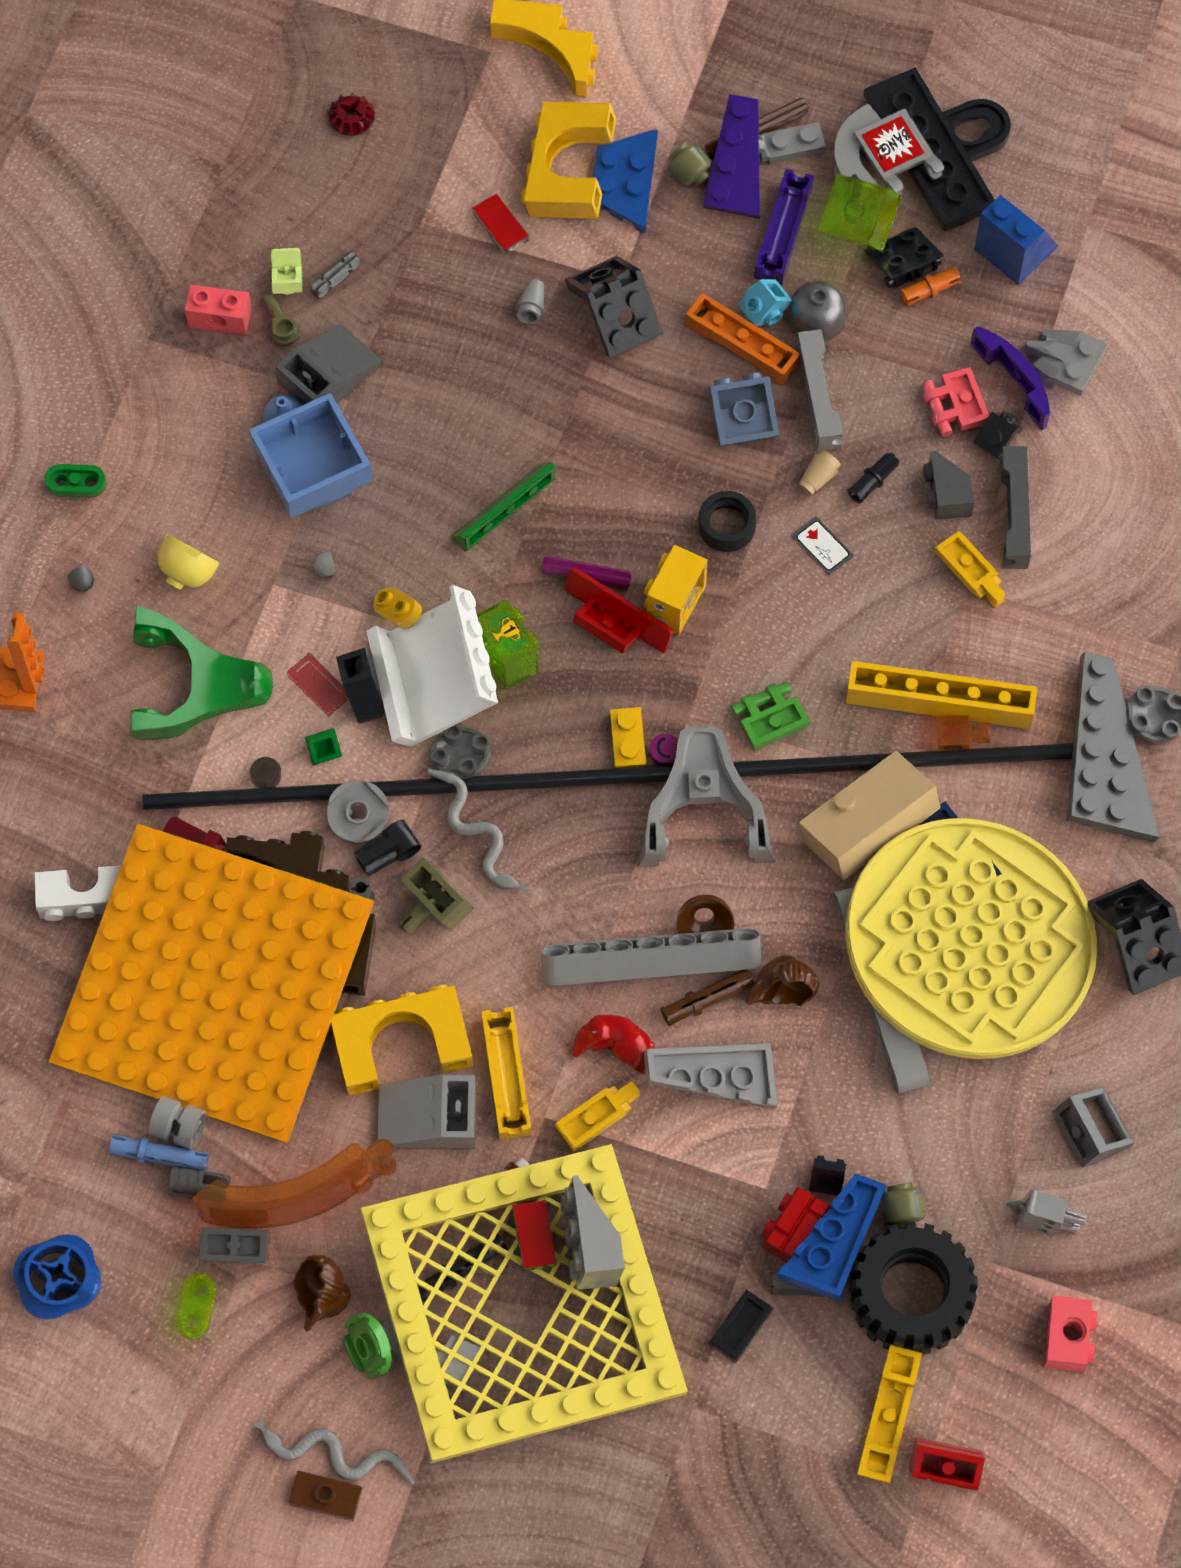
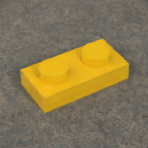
M641 707L610 709L615 768L646 767Z

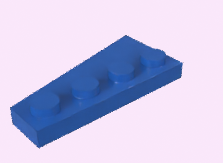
M855 1173L833 1201L827 1213L818 1220L809 1236L794 1251L791 1259L779 1270L777 1278L839 1302L885 1192L886 1184Z

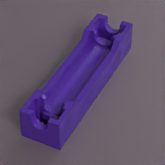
M785 169L778 197L755 264L754 279H776L781 286L783 285L813 189L814 175L806 173L805 177H798L794 174V170ZM764 264L775 267L776 270L769 271L764 267Z

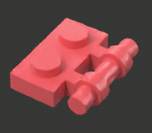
M971 367L943 374L941 378L943 386L935 388L932 380L922 383L924 401L926 405L930 406L933 413V424L935 428L939 429L942 437L950 436L953 433L950 426L952 422L957 421L960 430L964 431L984 425L990 416ZM948 398L952 409L944 411L941 400Z

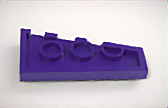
M729 94L703 206L708 209L761 219L758 99Z

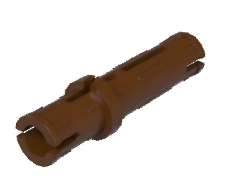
M742 970L698 992L693 993L690 991L685 994V998L662 1007V1016L666 1024L671 1026L691 1015L695 1017L701 1015L702 1010L750 987L752 988L755 984L749 970Z

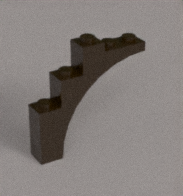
M301 831L300 833H292L290 844H286L279 839H268L267 842L257 841L245 835H239L236 838L227 837V853L350 892L349 875H345L342 871L335 869L321 872L325 845L323 836H319L315 832ZM370 913L342 991L343 994L366 995L376 930L375 914Z

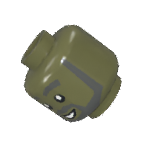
M684 143L669 156L671 160L669 170L683 186L688 187L695 183L699 187L710 177L708 171L712 166V161L699 145Z
M912 1182L886 1187L887 1192L883 1194L881 1206L884 1221L887 1225L892 1226L896 1224L898 1229L904 1228L906 1222H918L925 1218L926 1212L921 1189L913 1187Z

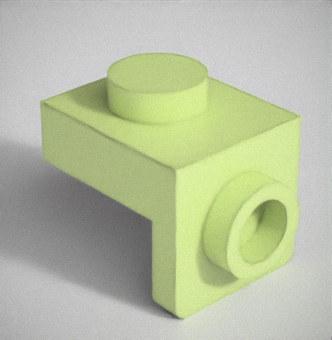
M272 249V293L289 295L302 292L300 249Z

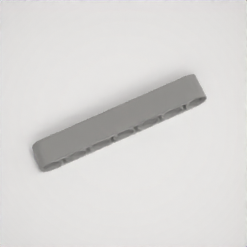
M854 887L833 892L835 907L844 935L847 907ZM865 996L897 1094L929 1086V1075L919 1044L889 1024L875 1010Z
M744 928L548 945L541 950L543 981L548 985H569L754 969L762 964L760 932L755 929Z

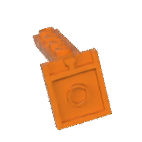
M13 613L11 621L14 627V635L8 636V647H0V709L35 712L37 693L40 689V683L44 679L45 666L43 662L45 661L44 651L36 650V639L32 638V627L27 624L24 613Z

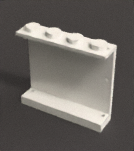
M455 585L449 586L450 600L422 614L419 620L410 628L402 629L398 627L389 631L374 626L366 631L392 742L413 747L498 703L495 692L496 684L491 676L489 667L490 659L482 639L483 630L478 622L475 610L476 601L470 591Z

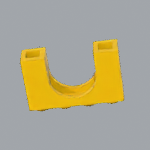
M543 102L541 113H538L536 117L537 135L531 142L532 161L526 167L527 186L522 189L521 193L522 205L526 206L530 217L598 219L602 191L597 178L559 176L551 171V166L555 157L563 149L579 143L612 144L617 119L611 103Z
M437 985L430 988L429 992L421 994L408 992L398 996V999L387 1002L385 1000H374L369 1002L366 1007L358 1009L353 1007L341 1008L335 1012L332 1018L331 1026L348 1097L379 1089L378 1077L372 1057V1046L377 1035L385 1027L396 1022L416 1023L430 1033L435 1043L442 1074L473 1067V1057L455 985L447 987V985Z

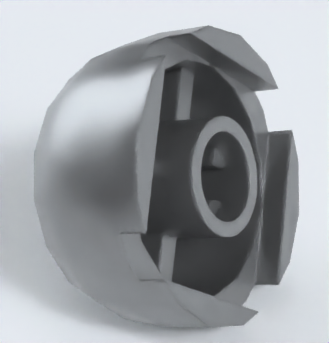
M813 281L802 285L795 291L791 298L792 303L789 305L788 321L791 329L797 335L798 332L822 329L823 339L827 341L841 333L846 322L847 304L844 295L836 286L825 281Z

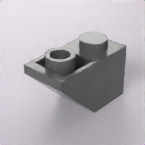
M930 452L929 462L924 464L925 482H930L931 491H928L927 494L929 509H934L935 519L972 516L974 497L970 475L938 452Z

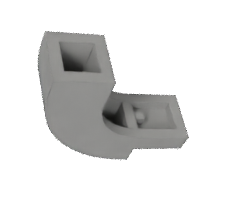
M866 104L852 113L844 121L837 133L833 156V173L836 183L843 194L853 189V193L858 201L864 202L869 209H872L880 204L881 188L869 187L860 182L863 181L879 186L860 161L864 151L855 138L854 132L881 120V118L869 104Z

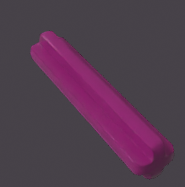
M545 556L542 563V573L568 578L570 570L576 567L603 585L619 588H629L632 578L631 572L627 570Z

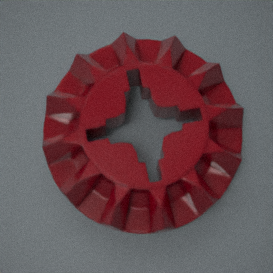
M352 92L350 96L343 97L340 95L336 102L331 103L328 117L334 130L343 135L355 136L366 132L372 126L375 112L372 102H368L364 95L359 97L355 96ZM356 108L357 116L351 115L347 118L346 110L351 112Z

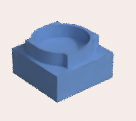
M331 393L249 429L252 448L291 519L313 508L330 504L350 495L353 490L373 481L371 464Z

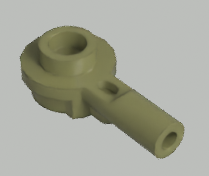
M273 294L266 295L263 301L273 319V325L270 330L272 340L282 346L293 344L300 335L299 325L296 321L289 318L288 315L282 313Z

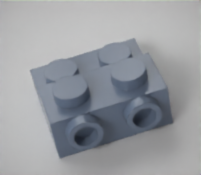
M761 373L744 375V381L732 382L731 378L715 380L714 386L708 388L719 447L780 436L769 376L761 377Z

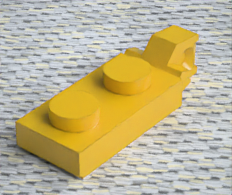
M959 530L935 547V553L973 595L975 594L979 599L984 596L994 608L1005 601L1006 593L998 586L1001 584L998 572Z
M633 1081L619 1090L615 1086L609 1089L606 1087L554 1124L555 1128L571 1150L575 1152L625 1117L632 1110L629 1104L640 1096V1090Z

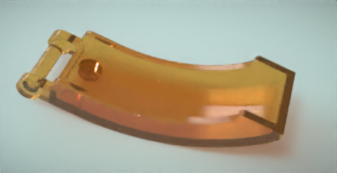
M380 1139L363 1150L359 1144L353 1143L316 1169L296 1178L269 1185L234 1186L223 1184L220 1180H216L192 1197L199 1218L213 1225L232 1228H270L297 1223L327 1212L355 1194L362 1195L372 1187V1181L380 1175H392L396 1170V1162L392 1157L393 1145L387 1139Z

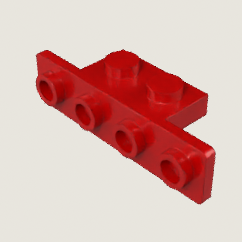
M573 567L570 570L564 589L585 603L575 613L573 623L622 654L638 638L662 653L668 649L674 633L671 627L578 568Z

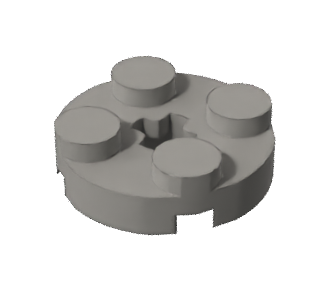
M350 781L340 785L331 794L327 808L328 823L334 833L344 841L354 844L370 842L380 836L386 828L390 816L389 805L386 796L376 785L370 782ZM355 804L358 807L361 805L366 806L367 809L364 811L366 817L362 820L360 818L353 820L350 817L353 813L352 805Z

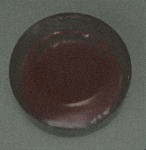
M262 757L254 761L250 768L253 784L257 788L276 787L282 778L279 763L270 757Z

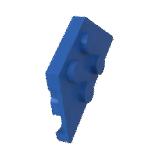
M655 129L612 142V144L599 146L596 152L593 178H597L602 191L600 209L609 211L612 216L621 221L624 218L633 223L640 232H646L658 130Z

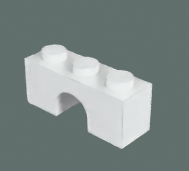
M121 865L98 867V881L91 890L86 892H77L71 889L67 870L35 872V903L40 919L59 921L63 917L68 916L88 919L94 917L95 914H104Z

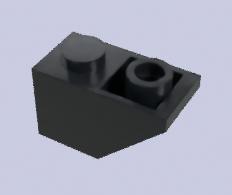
M361 648L337 656L336 660L342 684L358 723L361 724L386 716L373 658L366 648Z

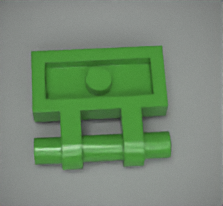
M787 681L779 685L773 683L765 687V691L754 696L746 695L740 699V702L731 705V710L735 717L744 713L749 715V717L741 720L740 726L754 751L810 726V720L797 696L786 701L784 700L783 696L792 692ZM769 702L774 704V706L761 712L758 707Z

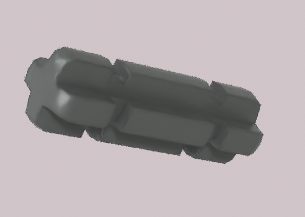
M352 251L346 253L342 257L343 261L338 260L321 275L323 278H317L311 283L310 287L313 294L318 298L326 295L329 292L328 288L333 289L349 275V270L354 271L360 266L359 257Z

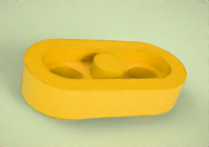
M394 587L380 590L376 594L373 603L375 612L402 629L412 627L419 620L422 613V607L416 600Z

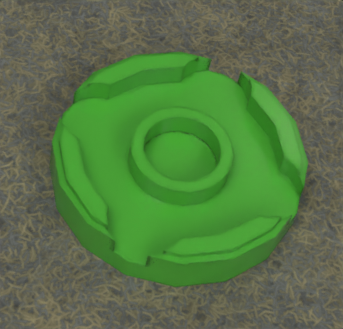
M367 1312L349 1317L345 1323V1328H348L349 1334L345 1335L344 1341L354 1367L359 1372L365 1371L367 1373L365 1377L369 1379L386 1375L391 1367L392 1356L387 1335L381 1324L374 1316Z

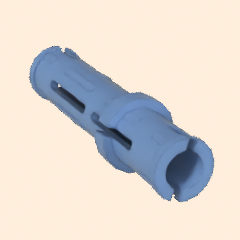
M113 1134L109 1148V1155L137 1159V1163L142 1164L147 1161L189 1170L206 1171L209 1161V1152L151 1142L149 1138L145 1137L136 1139Z

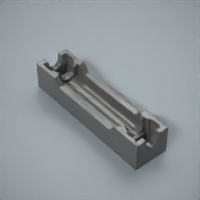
M1003 446V456L1000 457L1001 482L1007 487L1008 532L1005 535V544L1003 545V569H1028L1031 558L1027 446Z

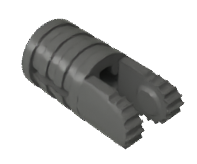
M172 1167L168 1196L224 1203L228 1195L225 1189L230 1186L231 1176L222 1173Z

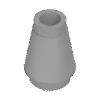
M537 279L529 280L515 307L517 318L522 323L533 325L538 323L544 316L545 285L542 281Z

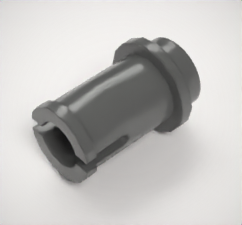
M357 878L351 883V893L375 901V895L367 879Z

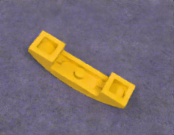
M890 1345L857 1475L890 1484L923 1353Z

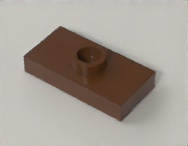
M298 1470L288 1503L291 1506L354 1521L363 1488Z

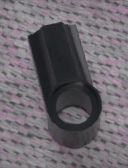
M398 820L385 828L382 836L356 850L354 855L364 873L369 877L396 860L405 861L413 857L420 851L422 845L406 821Z

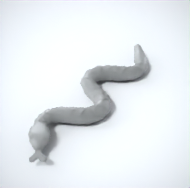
M429 768L427 774L441 779L448 784H453L456 787L457 794L448 808L446 817L450 829L458 835L487 834L491 837V845L482 864L485 877L491 882L496 883L500 888H520L526 894L525 888L529 887V883L521 885L514 877L505 873L497 874L493 869V865L504 845L503 833L498 826L487 821L465 824L459 820V813L468 795L466 783L453 773Z
M263 1418L260 1419L259 1424H253L255 1428L262 1430L263 1441L266 1447L283 1460L291 1461L298 1459L314 1444L321 1441L325 1442L329 1447L330 1459L335 1473L345 1480H359L367 1475L377 1463L385 1460L391 1463L392 1467L400 1473L409 1485L415 1483L403 1460L397 1454L387 1449L376 1450L363 1459L356 1467H349L344 1461L341 1441L332 1431L323 1428L310 1431L294 1448L285 1449L279 1436L265 1429Z

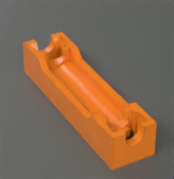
M704 293L699 296L685 314V326L704 338H711L759 368L765 376H769L770 379L781 386L787 382L790 372L792 370L795 371L800 365L801 353ZM707 311L703 318L696 316L698 312ZM782 361H788L782 369L778 367Z

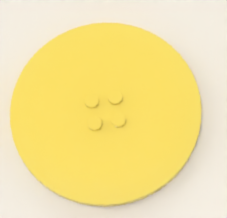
M968 818L943 819L921 824L904 831L886 843L869 860L852 890L845 920V938L851 968L859 986L875 1010L889 1024L911 1040L943 1054L971 1059H994L1012 1056L1042 1044L1062 1029L1080 1007L1092 983L1097 960V935L1094 919L1082 889L1066 866L1053 853L1034 839L1013 828L994 822ZM993 863L1000 870L1001 875H996Z

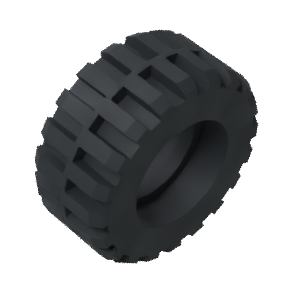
M906 1222L904 1228L900 1229L895 1224L887 1227L884 1234L876 1233L871 1237L870 1243L864 1245L860 1250L850 1279L851 1310L856 1312L855 1320L859 1327H865L868 1330L867 1336L873 1342L877 1339L883 1342L882 1348L889 1350L890 1345L912 1351L919 1350V1353H923L922 1355L929 1354L934 1347H937L939 1350L946 1347L949 1340L952 1338L956 1339L962 1333L965 1324L968 1323L977 1298L978 1280L977 1276L973 1273L975 1266L972 1258H966L964 1255L965 1247L960 1242L954 1244L951 1241L952 1235L947 1231L943 1230L941 1234L933 1231L935 1226L925 1223L924 1228H916V1222ZM906 1262L927 1266L938 1275L943 1283L944 1297L941 1304L933 1312L918 1316L907 1315L896 1310L888 1303L882 1292V1281L886 1272L893 1266Z

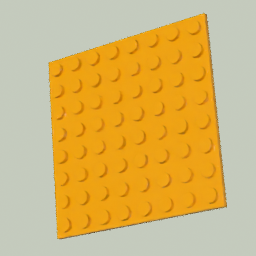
M137 823L54 1045L49 1063L157 1100L162 1096L181 1101L183 1108L187 1105L206 1110L208 1117L288 1144L374 900Z

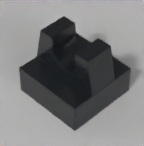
M818 1155L817 1158H814L809 1191L838 1196L842 1191L846 1164H844L843 1159H837L836 1162L824 1160V1156Z

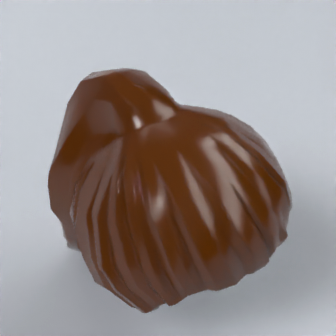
M779 956L761 969L745 1002L748 1005L762 1002L764 1004L786 1005L794 1003L802 1006L807 1001L812 1000L817 994L820 983L813 969L805 963L796 960L792 956Z
M312 1255L301 1262L292 1284L297 1292L298 1301L306 1312L304 1330L309 1331L319 1320L337 1316L345 1310L351 1299V1291L344 1282L341 1269L329 1257L325 1255Z

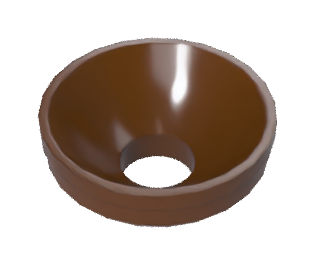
M703 894L690 898L682 905L677 915L676 926L678 934L732 930L734 929L735 922L733 913L724 900L714 895ZM701 908H708L713 912V916L706 922H700L694 917L696 911Z

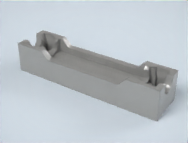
M822 329L798 332L797 351L801 353L800 367L817 451L841 448L840 438H843L840 417L839 413L831 408L823 369V354L826 349Z

